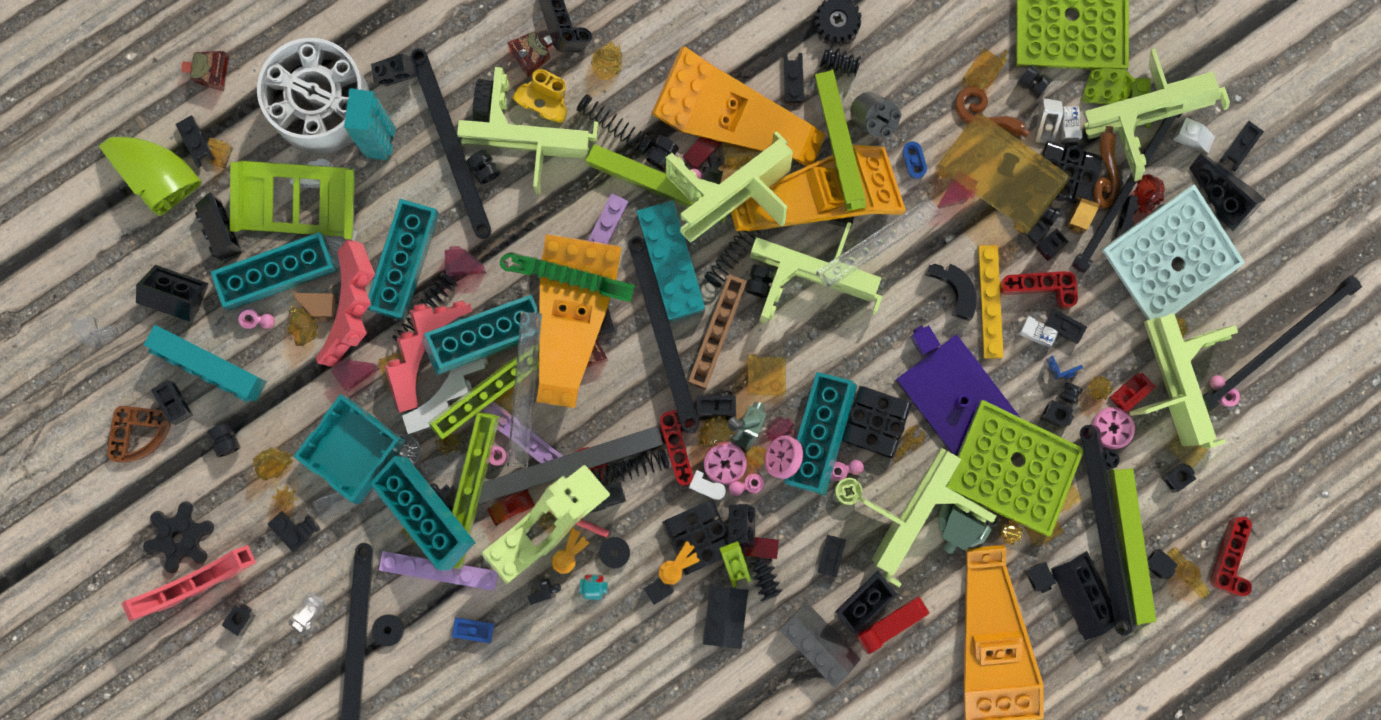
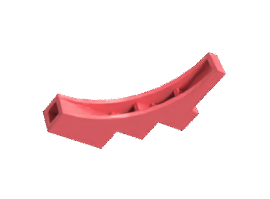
M346 239L337 251L341 269L339 306L331 332L316 356L317 363L331 367L337 364L351 345L357 347L367 334L361 316L371 305L365 287L375 276L364 245L350 239Z
M463 300L457 301L448 308L446 306L436 307L434 312L432 307L419 304L414 306L413 310H409L415 333L408 331L402 333L401 337L396 338L402 360L394 359L384 366L395 408L399 413L418 407L416 376L419 363L425 352V347L422 343L424 333L446 326L456 318L472 312L471 304L464 303Z
M247 545L232 550L221 558L184 577L128 599L121 604L130 622L154 612L174 607L189 597L203 593L218 583L232 579L254 565L256 561Z

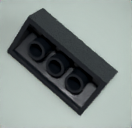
M1087 551L1051 568L1053 578L1057 582L1061 595L1066 600L1070 614L1074 617L1078 630L1084 640L1103 635L1115 627L1110 597Z

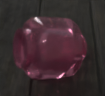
M778 416L767 425L766 435L771 441L783 435L793 437V427L795 425L788 417L784 419Z

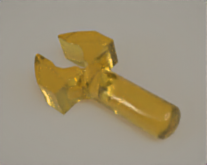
M919 426L909 427L905 431L907 440L896 451V455L901 458L913 443L920 445L925 439V431H922L919 437L913 438V432Z

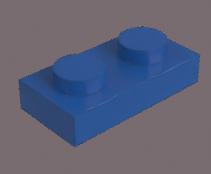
M455 618L452 638L491 643L495 623Z

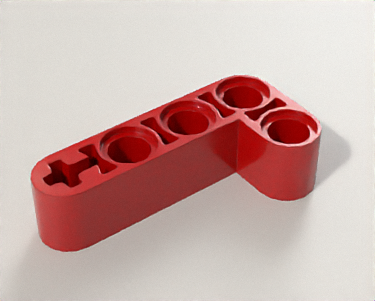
M1070 271L1007 275L1000 281V292L1005 295L1056 292L1057 305L1063 310L1070 309L1078 302L1076 276ZM1062 277H1066L1069 280V285L1062 283ZM1043 278H1047L1050 281V287L1043 284ZM1025 279L1031 282V288L1024 285ZM1007 282L1009 284H1016L1018 282L1017 285H1013L1010 289L1008 285H1005ZM1064 296L1070 297L1071 304L1064 302Z
M676 409L664 413L660 418V425L676 481L681 486H688L693 480V472L680 428L682 426ZM665 417H672L674 424L672 426H665L663 420ZM687 421L685 427L693 424L694 421ZM676 435L680 441L676 445H671L668 441L669 437ZM678 453L685 457L684 462L681 464L674 461V456ZM688 466V468H684L685 474L690 475L687 482L679 479L682 475L681 469L676 471V468Z
M1235 517L1229 521L1210 576V583L1214 588L1234 596H1247L1252 591L1250 581L1236 575L1252 529V523L1247 517ZM1232 539H1235L1237 542L1235 549L1231 546ZM1227 557L1231 560V564L1229 567L1225 565V559ZM1221 575L1225 579V583L1223 585H1220L1219 583V577ZM1238 583L1243 585L1242 592H1239L1237 589Z
M918 596L856 635V638L866 654H871L881 648L883 643L923 619L930 612L921 597Z

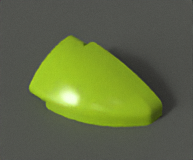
M110 137L99 145L102 152L132 191L139 195L149 209L158 216L167 213L202 183L183 159L156 143L139 138Z

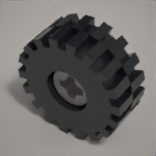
M824 0L821 6H818L814 17L815 33L819 34L818 38L820 40L824 39L825 44L831 42V46L835 47L836 44H839L840 47L845 42L849 44L851 39H855L861 26L862 15L861 12L859 13L860 8L858 5L854 6L855 2L853 0L850 2L847 0ZM841 17L842 22L835 24V19L833 18Z

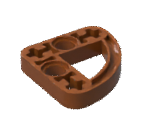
M129 406L117 407L112 418L107 450L108 458L114 462L125 463L140 460L153 453L163 443L171 426L167 418L162 423L152 420L153 416L161 417L162 414L166 418L163 411ZM123 412L128 414L127 417L123 418V423L126 424V427L117 425L122 423V417H119V414ZM146 412L147 420L145 422H139V413ZM132 425L158 428L155 436L148 444L137 451L128 453ZM119 429H123L125 437L119 440L116 438V432ZM115 442L124 443L123 446L119 445V449L118 445H114ZM119 450L120 452H122V454L117 457L116 455H113L114 451Z

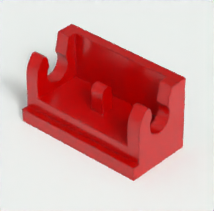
M1138 372L1109 398L1118 408L1128 412L1155 389L1156 385L1144 373L1140 374Z

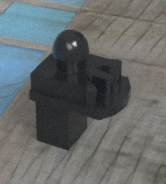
M430 484L448 509L452 511L454 506L445 496L455 488L454 485L449 487L446 484L439 489L437 484Z
M543 576L538 577L541 591L528 596L530 605L555 597L554 593L560 592L561 585L558 583L551 585L550 579H545Z

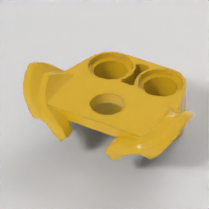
M536 70L532 75V81L529 84L519 86L512 96V99L524 109L529 108L539 113L541 118L562 123L566 119L567 108L564 104L566 83L563 79L546 70ZM536 100H543L545 105L541 108L536 107L534 104Z

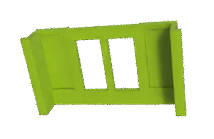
M255 161L230 162V231L255 230L299 234H316L321 232L323 235L342 236L344 239H352L354 231L355 168ZM274 177L294 178L293 223L273 222ZM300 178L320 180L319 225L299 224Z

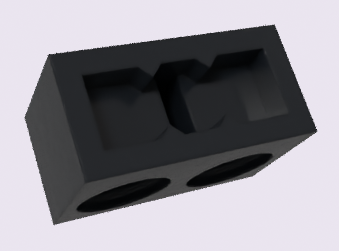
M402 53L371 64L373 82L384 86H390L418 76L415 58Z
M167 380L151 389L169 423L177 425L193 416L175 382Z
M697 396L698 421H729L732 417H736V396Z
M748 504L729 505L728 544L738 541L740 547L755 546V507Z

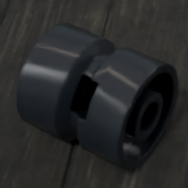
M1031 64L1016 84L1024 90L1029 89V94L1038 99L1052 82V79L1046 74L1041 75L1040 70Z
M659 135L653 144L654 148H650L645 159L654 167L665 171L666 157L671 153L676 155L679 147L667 137Z
M488 149L480 150L467 159L471 170L476 171L474 175L480 185L491 182L501 174L497 164L492 162L493 158Z
M752 265L749 274L751 279L747 280L744 291L757 297L767 298L771 288L769 283L773 282L776 272L761 265Z
M230 422L215 426L206 432L210 442L215 444L213 449L217 458L230 455L241 448L238 439L233 437L235 432Z

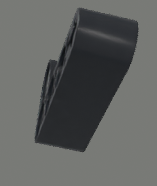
M538 0L554 48L562 53L584 51L592 40V33L583 27L573 28L564 0Z

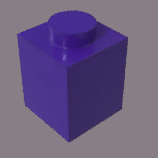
M923 325L913 330L914 334L910 336L921 357L941 345L929 325L925 328Z

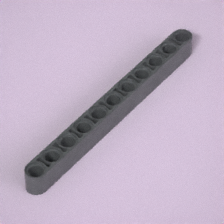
M658 426L485 481L478 504L559 479L562 476L571 475L583 465L589 469L663 445Z

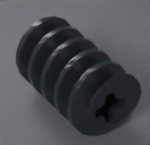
M830 46L828 50L825 49L819 67L822 68L826 64V70H829L833 66L834 72L840 68V75L847 71V77L854 73L855 79L861 63V56L854 60L853 53L849 57H847V51L840 55L839 48L833 52V46Z
M765 558L748 564L754 565L750 572L757 573L753 577V580H759L755 587L762 588L758 595L765 596L760 602L776 597L783 591L780 588H776L780 581H773L778 575L771 573L775 569L774 566H768L772 559Z

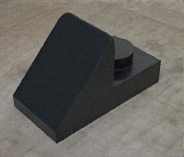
M1056 228L1036 246V249L1048 261L1067 245L1069 241Z

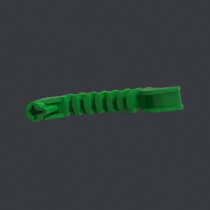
M509 252L500 259V266L504 271L530 276L535 274L539 278L546 277L550 281L557 280L559 283H569L570 286H580V289L588 288L590 292L599 291L601 295L631 302L634 284L619 281L605 275L601 276L598 273L594 274L587 270L582 271L578 270V268L568 267V265L563 266L556 262L552 263L545 259L541 260L537 259V257L525 256L514 252ZM511 257V261L516 264L508 266L509 262H507L506 260Z

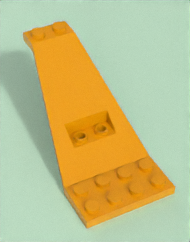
M685 46L680 48L651 112L652 115L681 133L761 152L773 144V133L777 131L788 142L787 146L793 151L792 159L805 167L815 162L826 137L825 133L713 66Z
M852 145L866 199L865 209L846 210L833 155L791 173L771 185L769 188L787 205L786 220L783 226L867 214L902 215L906 212L885 147ZM752 197L731 212L736 231H756L781 227Z
M546 234L542 260L545 259L548 262H556L563 266L568 265L571 268H578V270L582 271L587 270L590 273H598L601 276L605 275L617 279L622 246ZM546 277L540 278L539 388L536 402L570 408L576 407L578 389L609 305L610 297L599 294V291L590 292L588 288L580 289V286H570L569 283H559L557 280L550 281ZM565 305L566 310H560L559 306ZM584 308L586 312L584 314H580L578 312V309Z
M1005 545L975 547L966 550L964 720L1044 719V684L1006 567Z

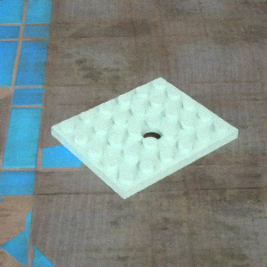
M1195 184L1190 185L1101 249L1147 320L1177 313L1245 263ZM1175 257H1180L1184 261L1183 269L1178 272L1173 270L1171 262Z

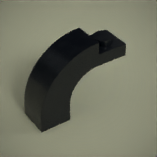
M938 264L929 265L925 276L947 283L955 293V305L951 316L971 321L977 304L976 291L971 279L963 270L955 265L949 264L946 270Z

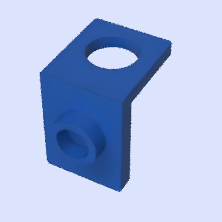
M1054 356L1046 359L1055 380L1064 377L1065 380L1076 376L1075 372L1083 368L1082 365H1079L1061 373Z

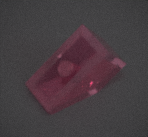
M958 171L937 207L941 209L965 203L969 198L973 199L978 191L975 188L978 182Z
M460 246L449 247V250H445V269L448 276L486 273L485 267L465 249H461Z
M341 360L334 365V369L331 372L344 390L350 391L379 368L374 363Z

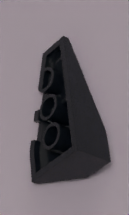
M1203 153L1189 167L1200 187H1203L1206 192L1208 201L1213 204L1217 211L1218 218L1232 231L1236 230L1253 215L1265 201L1251 186Z

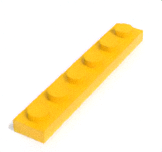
M998 245L978 246L983 359H1002L1004 356Z

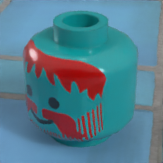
M586 574L584 579H580L579 594H582L584 599L601 600L603 594H607L608 582H604L602 575Z

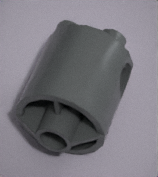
M865 92L857 96L850 109L853 123L878 138L890 137L898 127L902 116L898 107L893 102L873 92Z

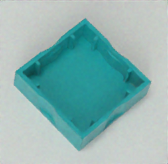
M340 394L323 416L319 426L307 437L293 457L313 473L323 477L333 489L351 503L360 505L372 489L369 483L398 454L406 441L352 399Z

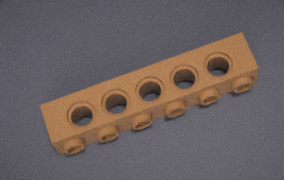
M728 275L688 380L689 385L706 391L746 286V280Z

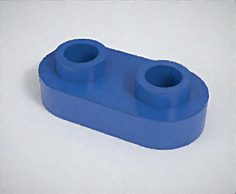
M915 141L906 143L903 147L902 155L907 172L911 178L920 179L927 172L922 148ZM913 150L915 154L910 155L908 151ZM917 167L919 168L920 172L916 173L913 169Z

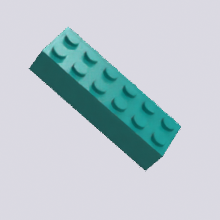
M349 89L344 122L345 130L366 158L388 161L389 155L393 153L391 140L392 137H395L396 126H394L374 91Z
M399 199L368 295L371 303L367 309L368 311L406 321L439 218L437 209Z
M674 201L637 210V218L669 323L705 313L706 308L686 241L680 232L681 225Z
M319 232L211 271V275L222 307L231 311L338 271L327 240Z
M528 295L426 332L423 335L422 343L436 375L538 338L540 312L532 295Z
M157 325L153 326L143 344L149 348L147 352L165 359L166 362L182 368V370L197 377L201 374L200 379L213 385L218 383L216 387L230 394L234 391L233 396L248 403L250 400L257 402L267 381Z
M816 372L797 437L803 450L802 462L796 473L785 479L784 483L786 485L826 496L857 389V384L854 381Z
M394 456L369 483L437 570H451L476 543L407 457Z

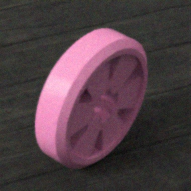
M1108 407L1099 411L1091 425L1097 426L1101 431L1103 448L1110 450L1120 449L1128 445L1135 433L1132 417L1129 413L1118 407ZM1111 423H1113V426H1117V430L1114 431L1115 434H1113V431H1109L1108 427H1111Z
M783 435L771 442L765 454V467L770 475L786 479L796 473L803 458V450L799 441L790 436Z
M732 442L716 443L705 454V472L716 483L731 484L738 481L746 471V456L743 450ZM727 459L729 460V461H728V462H729V466H727V465L721 466V465H722V462H721L722 460H723V461H726Z

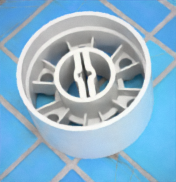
M302 38L284 44L269 56L258 77L257 97L260 108L267 120L288 143L305 152L325 154L341 150L354 142L344 128L346 110H342V106L348 103V97H342L341 87L357 82L358 90L370 91L354 60L344 49L324 39ZM323 59L337 61L331 70L322 66ZM301 64L303 65L302 67L296 69L292 74L289 73L297 66ZM344 66L348 67L347 71L340 73ZM316 83L329 84L332 87V93L321 89ZM277 90L283 91L285 101L275 103ZM302 100L311 104L316 110L308 111L301 109L299 101ZM283 110L281 115H275V112ZM337 116L343 119L338 126L327 131L325 124L333 121ZM296 117L305 120L302 135L285 130ZM312 125H318L317 130L310 132Z

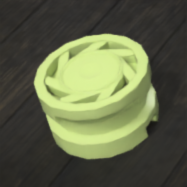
M845 478L839 481L834 489L837 501L844 505L857 503L859 496H862L863 493L861 484L853 478Z

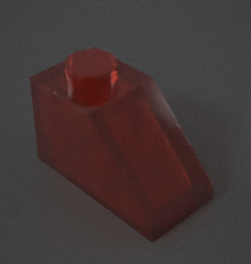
M525 489L498 501L489 507L487 511L495 526H498L530 510L535 504L528 490Z

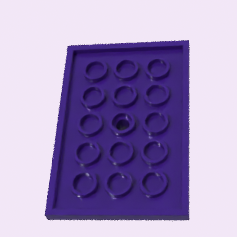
M957 334L896 379L897 383L950 453L955 456L959 453L980 400H984L1020 417ZM961 399H963V400L965 401V404H963V403L961 404V403H960V402H961Z

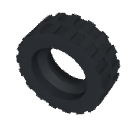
M477 80L473 98L474 121H490L494 81Z

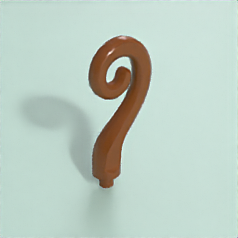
M967 87L956 95V112L966 123L982 128H1004L1017 137L1019 134L1024 138L1029 135L1030 132L1025 129L1026 124L1017 118L1010 116L981 118L969 113L964 103L967 97L971 95L977 96L980 99L979 104L972 103L969 105V109L972 112L979 113L986 109L988 97L982 89Z
M1106 126L1105 133H1101L1100 153L1110 180L1106 177L1099 178L1094 185V201L1100 204L1099 208L1101 209L1110 208L1115 203L1119 192V172L1115 159L1116 134H1113V126ZM1102 188L1105 193H1108L1105 199L1102 196Z

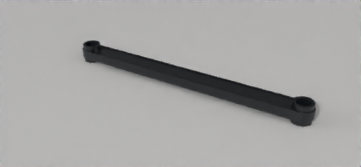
M415 49L411 53V57L416 59L419 55L424 56L421 61H416L417 78L472 228L479 239H487L492 232L491 226L430 60L424 50ZM485 226L488 228L486 233H478L480 227Z
M1182 114L1167 117L1163 120L1143 153L1146 159L1145 168L1175 118H1180ZM1132 173L1082 254L1079 253L1074 259L1071 266L1077 271L1086 273L1093 261L1090 258L1137 181L1134 182Z
M634 236L629 240V250L681 426L686 433L693 434L699 428L698 417L645 241L639 236ZM636 242L642 244L638 249L632 247ZM689 420L696 423L692 429L685 427V423Z
M1352 274L1340 283L1342 287L1230 377L1223 387L1218 391L1205 393L1202 397L1207 412L1220 404L1218 402L1219 399L1346 295L1349 294L1351 296L1360 290L1363 286L1357 277H1354Z
M1085 425L1080 430V437L1114 616L1115 630L1118 634L1126 636L1135 631L1136 624L1101 441V431L1095 425ZM1089 429L1092 431L1091 438L1088 434ZM1123 623L1127 624V630L1124 629Z
M368 543L359 544L354 554L341 720H360L374 555L373 547ZM364 546L369 550L366 557H362L360 554V549Z

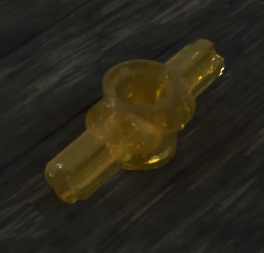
M1176 547L1170 549L1167 555L1178 564L1175 569L1178 578L1184 581L1187 586L1191 585L1201 599L1207 597L1210 591L1200 579L1202 575L1198 566L1194 565L1190 560H1186ZM1187 568H1190L1192 571L1190 578L1185 574Z

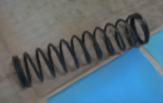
M586 94L579 102L577 106V111L581 112L583 110L584 116L589 115L590 120H594L596 118L595 122H597L599 114L602 112L605 105H603L599 110L598 114L591 119L592 112L598 105L599 101H597L594 104L590 112L585 114L586 107L592 100V97H590L589 94ZM611 109L608 110L605 117L600 122H598V124L602 122V129L608 127V133L614 131V137H618L619 135H621L620 141L626 140L627 146L633 143L632 149L636 150L639 147V154H641V156L644 155L652 145L653 138H649L644 143V141L648 137V135H646L643 141L636 148H634L635 142L642 131H639L635 139L628 144L630 135L636 128L634 126L631 132L622 140V135L627 126L629 125L628 122L625 125L624 129L618 135L615 136L617 128L623 121V118L620 119L617 126L613 130L609 131L610 126L613 120L616 118L617 114H615L612 120L605 127H603L606 117L611 112Z
M738 231L740 236H734L735 242H729L731 248H725L726 254H720L722 260H716L715 262L717 266H711L713 272H706V274L704 275V278L717 288H721L722 284L708 273L715 275L716 277L720 278L723 282H725V280L714 271L713 267L723 271L726 275H729L728 272L721 268L717 261L726 264L732 270H734V268L723 259L722 255L732 259L735 263L739 264L737 260H735L729 255L726 249L735 252L737 255L743 258V256L732 247L731 243L738 245L744 251L748 252L746 248H744L737 242L735 237L744 240L747 244L752 246V244L740 234V231ZM742 231L750 235L753 239H756V237L750 234L748 231Z
M441 273L439 277L446 285L435 281V285L441 291L430 287L431 292L436 297L425 293V296L433 304L421 299V303H427L434 308L438 307L428 296L441 303H444V301L433 290L449 297L438 284L450 291L454 290L444 280L454 287H457L458 284L446 274ZM406 318L407 321L413 326V324L409 321L411 320V318ZM402 324V327H403L407 332H408L409 330H408L406 327H408L409 329H411V330L414 331V329L411 328L410 326H408V325H406V324ZM397 330V332H398V334H399L400 336H401V333H405V332H403V331H401V330ZM395 335L392 336V338H393L395 341H397L396 338H398V337L395 336Z
M662 449L658 451V458L653 452H651L650 459L647 455L644 454L643 462L637 456L635 460L636 465L632 459L628 460V467L626 463L622 461L621 470L618 464L614 463L613 471L609 465L606 466V474L604 470L600 467L598 470L599 477L595 470L592 469L591 472L592 474L593 472L595 473L598 481L602 484L600 474L601 469L605 476L607 484L610 485L608 468L610 469L613 475L615 483H617L615 465L617 466L621 474L623 482H625L623 473V463L628 471L630 479L632 480L630 461L632 462L638 477H640L638 470L637 459H639L646 476L647 471L645 466V456L651 466L653 473L655 472L652 462V454L654 455L658 463L660 471H662V468L660 464L659 453L661 456L662 464L666 470L669 469V462L665 450Z

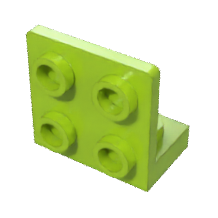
M1092 69L1081 101L1084 103L1109 105L1129 98L1135 79L1125 69Z

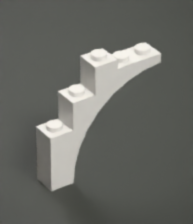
M458 317L455 320H453V322L462 320V318ZM487 357L450 370L440 390L428 402L402 416L407 433L412 436L432 429L428 424L430 420L450 406L449 403L457 401L472 390L471 382L469 379L466 380V377L487 371L486 365H489Z

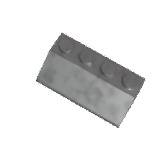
M808 602L799 608L779 628L834 688L850 674L861 660Z

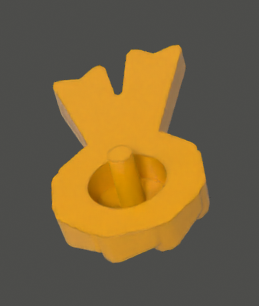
M574 528L571 529L565 550L557 551L551 559L553 569L559 574L570 573L575 567V555L589 545V542L585 541L584 536L576 543L581 531H576Z
M687 541L675 561H666L659 567L658 576L663 583L676 584L682 577V569L700 561L697 558V553L687 557L695 546H691Z

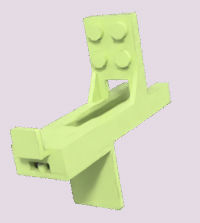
M1155 48L1151 49L1149 68L1157 91L1085 111L1088 121L1084 123L1087 138L1099 137L1101 133H1105L1106 126H1113V133L1117 131L1119 133L1134 182L1142 180L1146 159L1144 154H1140L1139 148H1141L1139 138L1134 136L1136 126L1214 105L1216 100L1219 99L1223 109L1227 110L1230 101L1225 87L1219 88L1214 72L1167 84Z
M495 67L490 121L459 120L457 135L462 137V145L537 151L533 188L536 195H540L544 156L586 159L590 152V142L597 143L598 122L594 121L593 134L583 130L508 124L503 114V109H507L505 91L509 90V80H507V74L504 73L503 68Z
M777 131L773 133V144L721 184L698 179L696 173L693 170H689L680 157H676L673 153L666 157V177L693 203V205L681 213V219L683 221L686 220L687 223L680 228V232L690 243L750 197L781 227L785 225L787 205L769 187L790 172L793 151L787 146L788 142Z
M850 222L847 223L832 264L756 237L749 259L778 269L759 322L766 324L768 319L772 320L776 310V306H773L774 302L778 303L783 290L780 287L795 275L869 302L875 301L871 314L875 315L883 297L876 294L881 277L838 262L851 226Z
M1174 313L1144 321L1169 398L1130 411V416L1147 414L1169 407L1182 446L1201 445L1202 449L1226 443L1225 439L1216 438L1191 360L1201 347H1208L1216 342L1232 339L1231 335L1238 333L1236 325L1219 328L1183 340Z
M940 448L900 518L861 495L858 498L863 504L893 520L871 560L877 567L884 570L882 576L898 587L901 586V582L891 575L894 576L935 504L955 503L954 505L967 513L970 510L973 511L971 515L984 523L987 520L993 523L996 515L946 487L961 459L943 448Z
M583 465L567 479L562 476L548 487L530 513L485 549L481 555L502 580L508 584L542 555L545 556L553 550L570 529L608 498L610 493L592 472ZM551 511L557 518L554 522L556 527L536 547L527 537L526 533L536 524L543 513L546 514Z

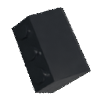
M212 192L208 193L195 205L197 209L195 215L199 223L202 222L204 229H202V233L206 240L209 239L211 255L222 261L242 251L234 231H230V220L222 201Z
M154 265L136 285V303L190 322L199 311L208 288V283Z
M877 570L834 614L850 632L856 635L897 594Z
M710 585L703 645L742 648L748 590Z

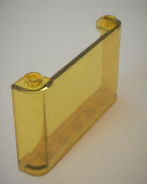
M977 113L936 165V173L944 179L952 177L1013 220V228L1021 234L1024 232L1027 235L1070 180V177L1063 170L981 113Z

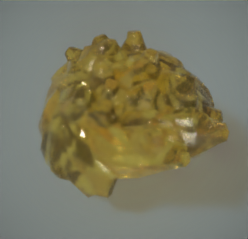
M613 41L594 52L591 66L594 74L599 79L609 80L621 72L622 52L620 46L615 47Z
M291 306V310H289L290 326L287 328L288 333L295 336L296 346H303L314 340L316 336H319V333L316 331L318 329L317 321L312 320L311 314H307L303 308L298 310Z
M721 416L706 420L704 427L700 428V434L697 435L700 439L698 446L709 445L714 447L717 446L718 441H726L729 439V436H733L735 432L731 431L727 426L729 421Z
M273 447L261 451L253 458L256 475L264 481L270 478H278L288 468V465L294 462V460L290 459L292 454H288L287 451H279L278 448L273 449Z

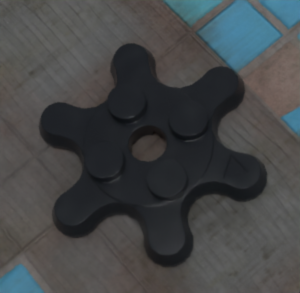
M188 501L179 504L178 512L174 517H167L161 511H154L150 516L151 522L158 528V534L155 538L145 541L143 549L148 554H153L157 551L163 552L166 555L164 568L168 573L178 571L180 561L184 557H190L198 564L204 563L207 560V553L200 547L199 542L203 536L209 535L214 531V524L208 520L201 523L194 522L191 517L193 505ZM177 531L183 535L182 540L178 543L173 540V536Z

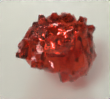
M1152 174L1143 175L1142 180L1137 181L1134 196L1138 197L1139 213L1152 211L1156 204L1160 205V202L1164 201V182Z

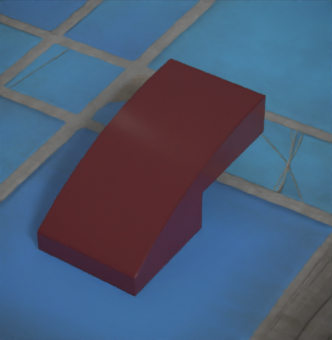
M700 137L682 158L692 167L698 169L723 142Z
M755 537V546L740 548L743 556L777 559L779 540Z

